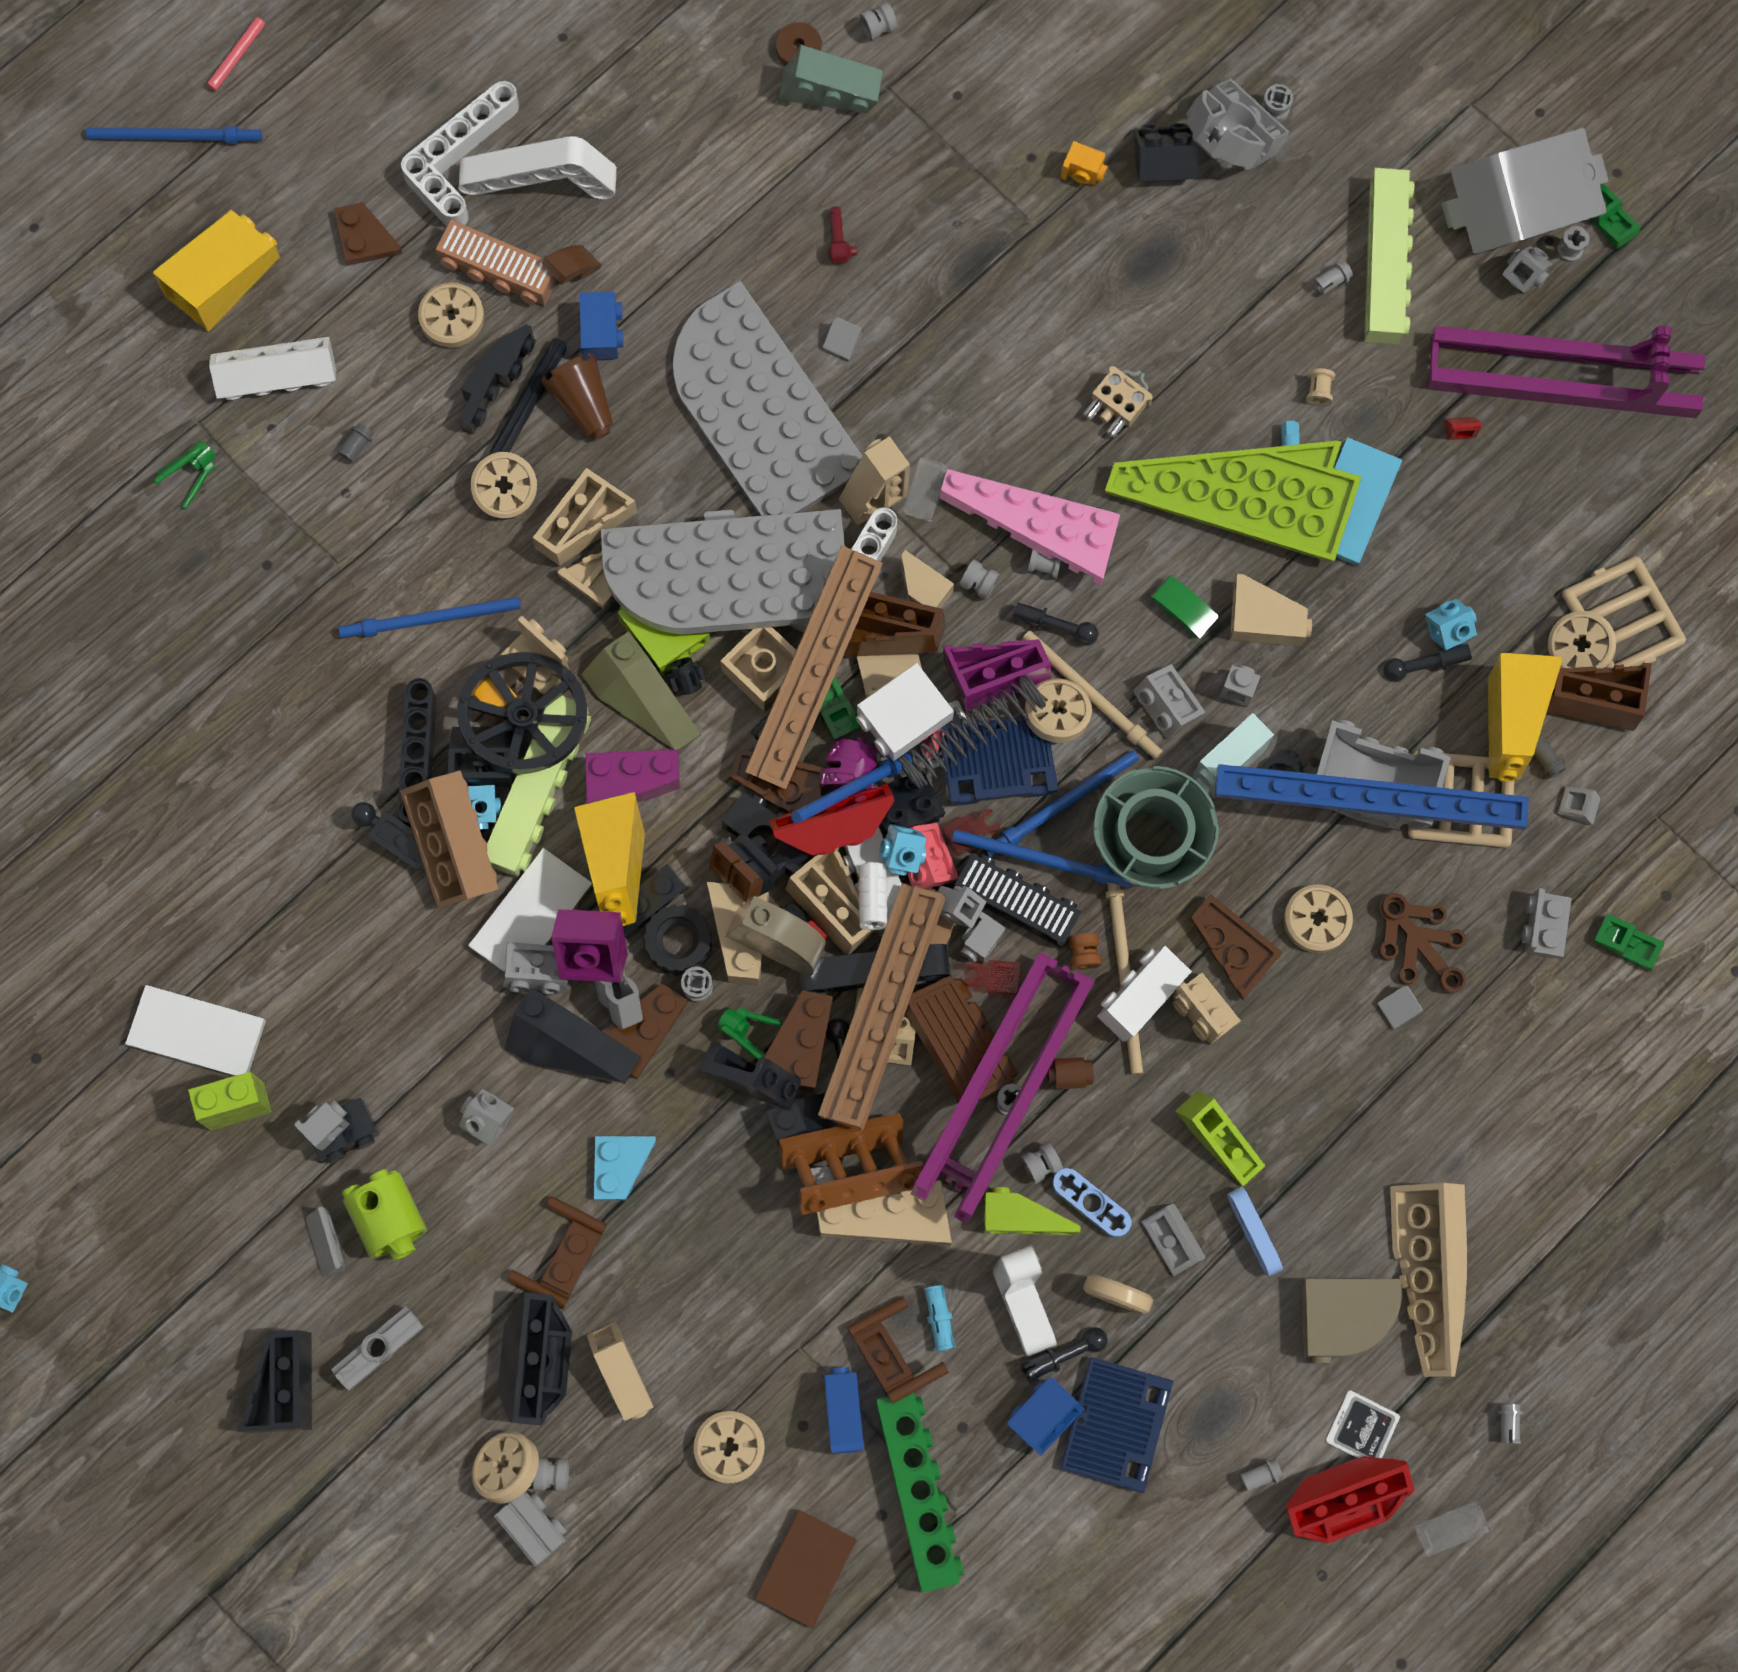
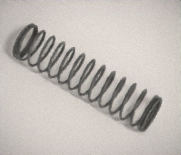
M1024 674L1019 679L1022 690L1017 685L1010 683L1009 688L1012 697L1006 691L1000 690L999 694L1002 703L995 697L990 696L989 701L992 710L986 704L980 703L979 707L983 718L975 710H970L969 712L972 723L965 717L960 716L959 720L963 731L956 724L950 723L953 738L945 730L940 729L939 733L944 746L933 736H930L929 740L934 752L926 744L920 743V750L924 759L915 750L910 749L909 753L915 767L903 755L898 758L903 770L918 790L923 788L922 782L924 785L928 783L919 769L913 753L921 760L935 779L938 778L924 752L923 746L945 772L948 770L940 758L933 740L943 749L954 765L957 766L958 763L952 755L943 733L952 741L965 759L968 757L960 745L953 727L961 733L975 752L978 751L962 719L974 730L984 745L987 746V742L981 734L972 712L983 722L995 739L998 737L988 722L982 706L991 713L1004 732L1007 733V729L1001 721L992 699L1004 710L1015 726H1017V722L1009 711L1002 693L1013 702L1024 719L1027 720V716L1022 710L1012 686L1021 693L1035 713H1037V709L1029 696L1040 709L1046 707L1042 695L1027 675Z

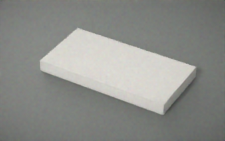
M543 848L468 945L469 948L505 973L507 942L548 945L552 940L551 936L558 909L575 910L592 888L593 883Z
M145 985L125 1044L133 1048L236 1076L249 1072L266 1020Z

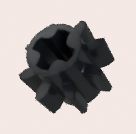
M685 657L671 664L672 672L666 674L674 692L680 690L682 695H690L702 688L700 680L706 679V675L698 660L693 662L691 658Z

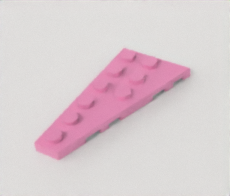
M947 469L940 492V499L969 515L976 513L987 519L989 526L995 529L1001 527L1009 531L1011 538L1050 559L1058 558L1069 564L1068 569L1077 574L1082 571L1093 577L1092 582L1102 586L1120 514Z

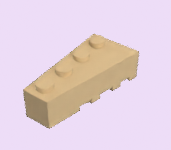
M941 1180L935 1181L925 1202L911 1195V1190L817 1212L820 1236L950 1247L952 1241Z

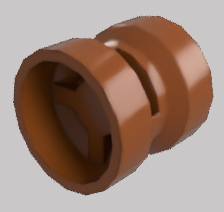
M1084 933L1068 937V946L1073 954L1070 959L1071 969L1086 970L1102 965L1101 955L1097 953V946L1099 945L1098 934Z

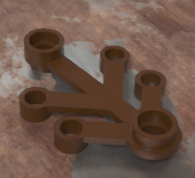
M1389 893L1385 895L1378 904L1379 915L1386 921L1384 942L1378 950L1380 958L1385 961H1391L1398 955L1399 948L1395 943L1399 925L1406 934L1403 968L1398 972L1399 982L1403 985H1411L1417 980L1416 961L1417 951L1419 950L1440 976L1439 985L1441 989L1449 994L1459 992L1466 984L1464 972L1456 967L1449 968L1429 941L1443 943L1450 949L1456 950L1465 944V934L1458 929L1450 932L1417 927L1409 918H1424L1432 925H1440L1446 919V911L1442 906L1426 907L1408 904L1406 898L1401 894ZM1388 905H1396L1398 913L1392 914L1389 912ZM1434 910L1440 912L1441 919H1433L1431 912ZM1451 935L1459 936L1460 944L1452 943ZM1385 946H1390L1393 949L1394 954L1392 956H1387L1384 953L1383 949ZM1403 971H1410L1413 974V979L1406 980L1403 977ZM1447 977H1453L1456 980L1455 987L1447 985Z

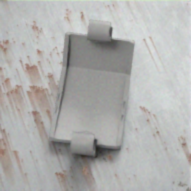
M1580 128L1452 168L1451 174L1458 198L1441 203L1447 227H1453L1455 230L1466 226L1472 250L1477 254L1605 214L1606 206L1600 184L1609 182L1602 154L1592 156L1585 129Z

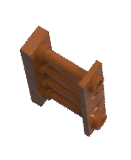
M900 1113L868 1119L864 1130L842 1125L779 1139V1163L782 1170L796 1167L804 1188H800L801 1215L911 1191L924 1168L922 1161L908 1164L899 1144L903 1143V1119ZM887 1147L895 1167L878 1171L869 1151ZM857 1154L865 1174L847 1178L839 1157ZM827 1161L835 1181L817 1184L808 1164Z

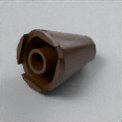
M588 353V360L583 361L581 356L576 357L550 371L553 377L547 381L544 376L541 379V383L587 438L594 437L595 440H598L611 433L609 428L613 425L596 357L593 353Z

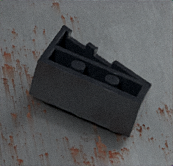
M302 1330L268 1332L256 1372H258L252 1392H249L246 1401L248 1402L243 1421L239 1423L237 1432L264 1433L312 1430V1333Z

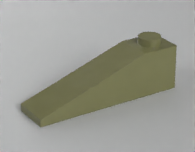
M629 631L606 646L581 674L600 701L610 705L626 719L642 727L648 734L671 750H678L679 752L701 736V733Z

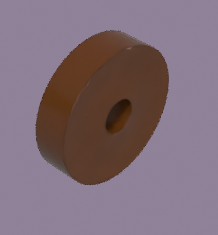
M796 22L786 25L780 30L776 38V54L785 66L798 50V48L794 47L796 44H802L803 46L822 51L820 34L814 27L806 23Z

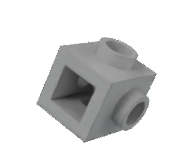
M1529 246L1522 251L1517 249L1507 261L1509 266L1502 275L1509 280L1512 286L1525 293L1533 287L1539 289L1550 276L1547 271L1553 264L1547 260L1548 256L1544 251L1537 247Z
M482 1089L474 1098L469 1096L460 1110L463 1117L458 1127L491 1146L505 1130L514 1108Z

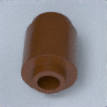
M1084 1057L1054 1058L1053 1065L1048 1070L1049 1084L1054 1083L1055 1090L1086 1088V1085H1093L1092 1060H1084Z

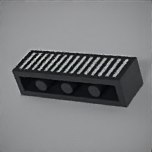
M972 853L954 887H968L986 901L983 908L1062 949L1080 916L1081 911L1076 909L1077 904L1064 897H1061L1059 900L1050 895V890L1039 883L1031 885L1022 880L1023 876L1015 870L1007 868L1005 871L995 866L996 862L984 854L977 856Z

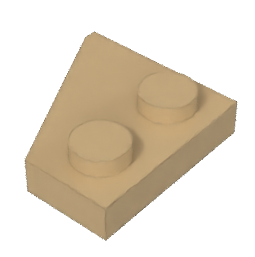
M602 552L591 554L583 558L582 562L567 569L563 567L557 572L561 579L602 609H605L614 598L606 583Z

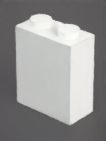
M916 663L857 705L858 716L856 720L865 732L870 730L877 739L874 743L883 756L888 754L894 761L953 720L954 711Z

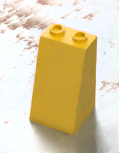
M233 210L226 213L153 272L164 296L207 332L224 317L280 258L276 248L277 242L267 232L262 234L255 229V224L246 215L242 214L239 216Z
M1500 653L1488 676L1489 778H1498L1502 782L1520 780L1534 755L1561 667L1562 657Z
M635 792L574 807L599 910L620 912L623 927L636 923L645 832Z

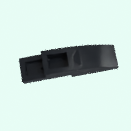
M526 324L500 340L484 355L468 376L461 388L464 400L467 401L459 418L463 431L473 435L477 426L481 427L485 422L487 416L486 408L490 401L493 402L496 399L500 385L510 388L513 380L517 381L523 370L522 362L526 354L530 355L536 343L532 326Z
M669 864L663 866L639 886L636 923L623 927L625 940L649 923L650 917L654 913H658L659 909L663 907L666 908L668 904L688 889Z

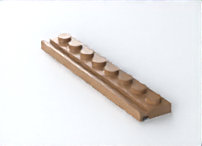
M840 546L744 770L745 772L784 789L787 788L881 569L882 562L849 549L846 546Z
M904 883L901 884L818 1114L821 1118L864 1130L946 897L944 894L919 887H910Z

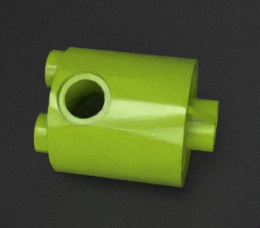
M387 1169L371 1175L369 1177L371 1182L361 1187L359 1184L345 1189L342 1192L344 1197L343 1203L369 1257L374 1259L390 1254L392 1260L397 1261L416 1251L413 1242L423 1236L428 1229L402 1175L399 1172L397 1173L396 1170L388 1173Z

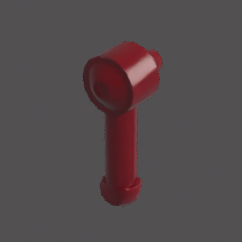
M834 206L830 208L832 242L828 248V257L832 264L847 263L851 257L857 255V247L850 246L844 241L841 208Z

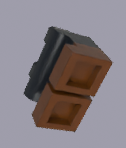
M742 833L732 844L727 845L722 841L713 846L709 867L726 884L729 883V887L746 902L754 895L759 897L774 889L775 880L785 873L787 862L780 854L769 858L766 855L768 851L767 842L760 835L749 839Z

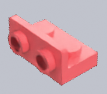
M938 823L911 827V829L919 830L927 837L924 863L919 866L918 873L907 871L911 886L927 890L930 887L951 884L958 880V873Z

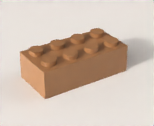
M461 770L428 779L401 790L400 793L437 908L439 909L498 890L497 875L491 866L487 854V844L484 838H482L478 826V816L472 807L468 795V784L463 778Z

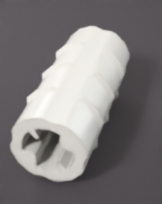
M867 862L859 867L858 913L860 927L865 930H880L886 928L888 894L886 890V865L882 863Z

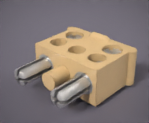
M1111 366L1108 375L1092 393L1093 402L1084 411V417L1091 420L1102 407L1104 411L1099 416L1102 421L1108 423L1112 416L1116 418L1106 431L1108 435L1115 437L1124 425L1129 428L1145 407H1149L1152 404V394L1148 392V385L1143 379L1145 374L1140 370L1137 372L1129 370L1121 372L1115 366ZM1125 374H1128L1132 377L1139 376V381L1143 385V387H1141L1139 384H1137L1135 381H1133ZM1127 409H1130V410H1132L1133 412L1129 413V412H1126V410H1127Z

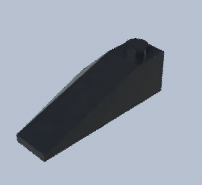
M530 988L513 1015L504 1047L507 1051L531 1065L585 1074L589 1077L625 1084L641 1059V1056L533 988Z

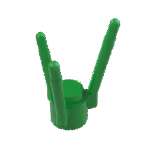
M199 440L184 454L156 473L158 477L154 479V483L159 484L186 463L195 471L201 468L203 471L182 504V508L187 509L208 474L216 468L212 463L216 458V454L205 442Z
M742 1006L737 1011L731 1008L727 1009L720 1018L717 1029L731 1037L759 1061L760 1057H764L766 1053L745 1037L750 1028L747 1018L779 1027L783 1025V1022L750 1012Z

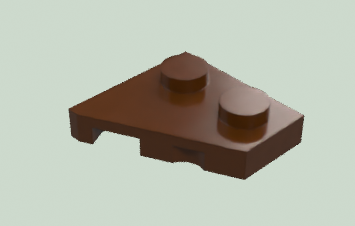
M363 202L334 208L347 266L402 255L400 245Z

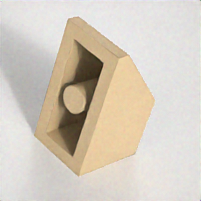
M905 550L902 553L901 568L907 600L942 608L953 594L954 583Z

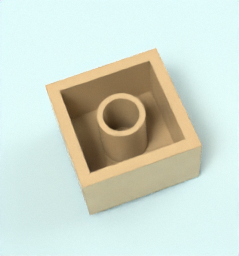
M772 627L754 628L720 661L721 671L765 712L774 703L796 649Z

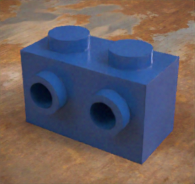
M615 292L579 293L583 360L589 359L588 353H593L596 359L619 358L618 348H624L623 330H618L617 321L623 320L622 302L616 301Z
M1051 1376L1036 1385L1032 1391L1033 1396L1025 1404L1018 1405L1012 1411L1011 1419L1007 1422L1040 1456L1084 1411V1408Z

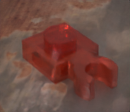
M991 809L984 810L976 821H973L969 814L943 828L942 831L957 857L975 847L953 842L952 838L955 829L982 836L981 834L983 833L994 834L1000 829L1001 825L999 823L988 826L984 821L985 818L992 815L993 811Z
M989 960V969H985L975 962L967 964V970H975L979 976L975 980L966 979V986L975 988L984 983L987 984V993L1017 995L1020 974L1019 962Z

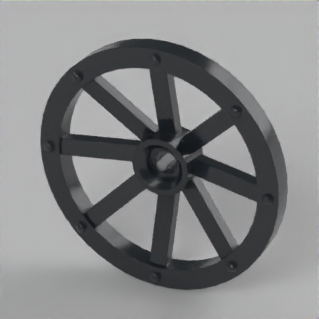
M515 652L493 658L472 673L461 690L457 705V718L460 733L465 744L479 760L504 772L527 774L553 767L573 752L585 731L587 703L581 684L566 666L542 654ZM527 666L522 698L516 700L498 672L511 667ZM537 668L548 671L562 681L535 703L531 701ZM490 677L509 707L507 709L472 699L479 686ZM570 690L576 705V716L538 714ZM469 709L506 719V721L475 735L469 723ZM521 715L528 717L525 720L518 719V717ZM536 725L573 727L567 738L555 748ZM514 730L507 758L490 751L483 745V743ZM528 732L546 754L531 759H518L524 733Z

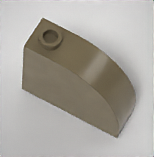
M755 895L737 909L725 937L808 977L814 973L826 945L823 936L808 923Z
M1304 1279L1301 1281L1303 1358H1312V1364H1331V1358L1353 1356L1379 1343L1389 1333L1398 1317L1402 1293L1401 1279Z

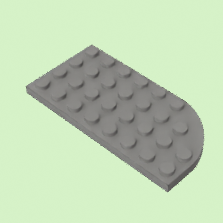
M737 282L700 305L684 324L675 346L673 372L677 394L687 412L758 515L802 513L847 485L862 454L742 282Z
M841 509L601 529L603 570L606 583L615 600L627 613L641 623L673 634H694L807 624L840 546H845Z

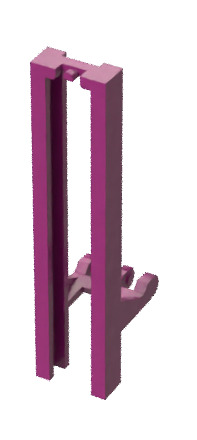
M1666 325L1654 328L1651 339L1631 347L1435 326L1430 337L1429 353H1431V358L1429 360L1430 368L1428 370L1427 390L1697 418L1703 410V396L1665 392L1670 383V376L1666 374V371L1698 375L1700 370L1703 371L1705 369V355L1671 351V348L1667 345L1672 338V328ZM1440 347L1651 369L1649 384L1643 390L1439 368L1437 364Z
M1039 952L911 1192V1195L925 1202L940 1173L945 1176V1184L950 1186L953 1180L957 1182L954 1189L961 1191L964 1187H967L968 1189L953 1216L966 1224L969 1223L978 1203L981 1201L1001 1159L1095 981L1077 971L1075 974L1070 973L1068 966L1060 968L1057 966L1058 961ZM1049 972L1074 985V988L978 1171L975 1172L949 1158L1046 973Z

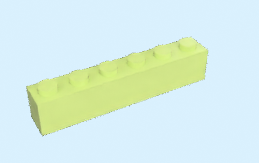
M1375 168L1370 179L1364 342L1400 345L1404 334L1408 335L1410 317H1405L1406 307L1410 305L1411 290L1406 289V282L1411 278L1412 263L1407 262V253H1411L1413 242L1412 235H1408V226H1411L1413 222V208H1409V199H1412L1414 194V182L1410 181V170Z
M561 696L546 707L544 714L576 716L575 701ZM587 708V723H586V727H585L584 734L586 733V731H587V729H588V727H589L590 721H591V716H588V714H589L588 708ZM538 725V729L555 748L567 738L573 727ZM532 739L524 759L540 757L546 753ZM579 744L569 756L553 767L534 773L517 774L487 843V854L493 869L516 878L519 877L521 870L524 872L527 870L532 859V854H529L533 843L538 844L542 837L544 827L541 824L545 815L550 816L554 809L556 799L553 796L557 787H563L568 774L565 768L569 760L573 761L575 759Z

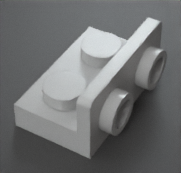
M1172 664L1146 676L1133 691L1140 704L1143 705L1166 739L1172 737L1179 729L1200 719L1206 713Z
M1538 888L1532 895L1528 896L1526 913L1530 914L1529 923L1524 926L1521 942L1526 943L1524 953L1556 959L1564 957L1572 898L1545 893L1543 888Z
M507 942L503 988H509L512 992L525 993L530 988H533L546 995H557L560 992H565L568 980L559 978L553 946Z

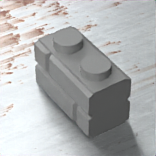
M525 1491L520 1497L511 1501L494 1517L533 1565L538 1567L567 1542V1539L563 1536L567 1530L556 1517L550 1520L544 1513L543 1509L547 1505L535 1491L531 1495Z

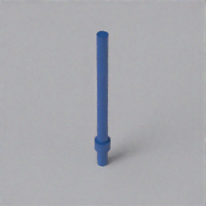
M226 126L225 129L87 127L86 138L101 140L225 141L226 144H239L240 141H262V130L239 129L238 126Z
M519 597L381 620H375V618L362 619V623L339 626L341 638L364 634L365 637L377 636L378 632L521 609Z
M1131 750L1015 828L1013 826L1009 827L996 840L1017 845L1022 841L1023 836L1140 760L1138 754ZM984 850L985 854L990 858L997 854Z
M907 752L903 754V756L906 759H908L912 764L913 761L911 759L910 753ZM891 758L883 761L880 767L794 811L791 814L793 822L801 823L885 777L892 778L901 773L902 764L898 761V758L894 761Z
M956 829L953 834V842L1094 878V882L1105 885L1109 882L1128 888L1132 886V883L1110 870L1109 866L1098 864L1097 867Z

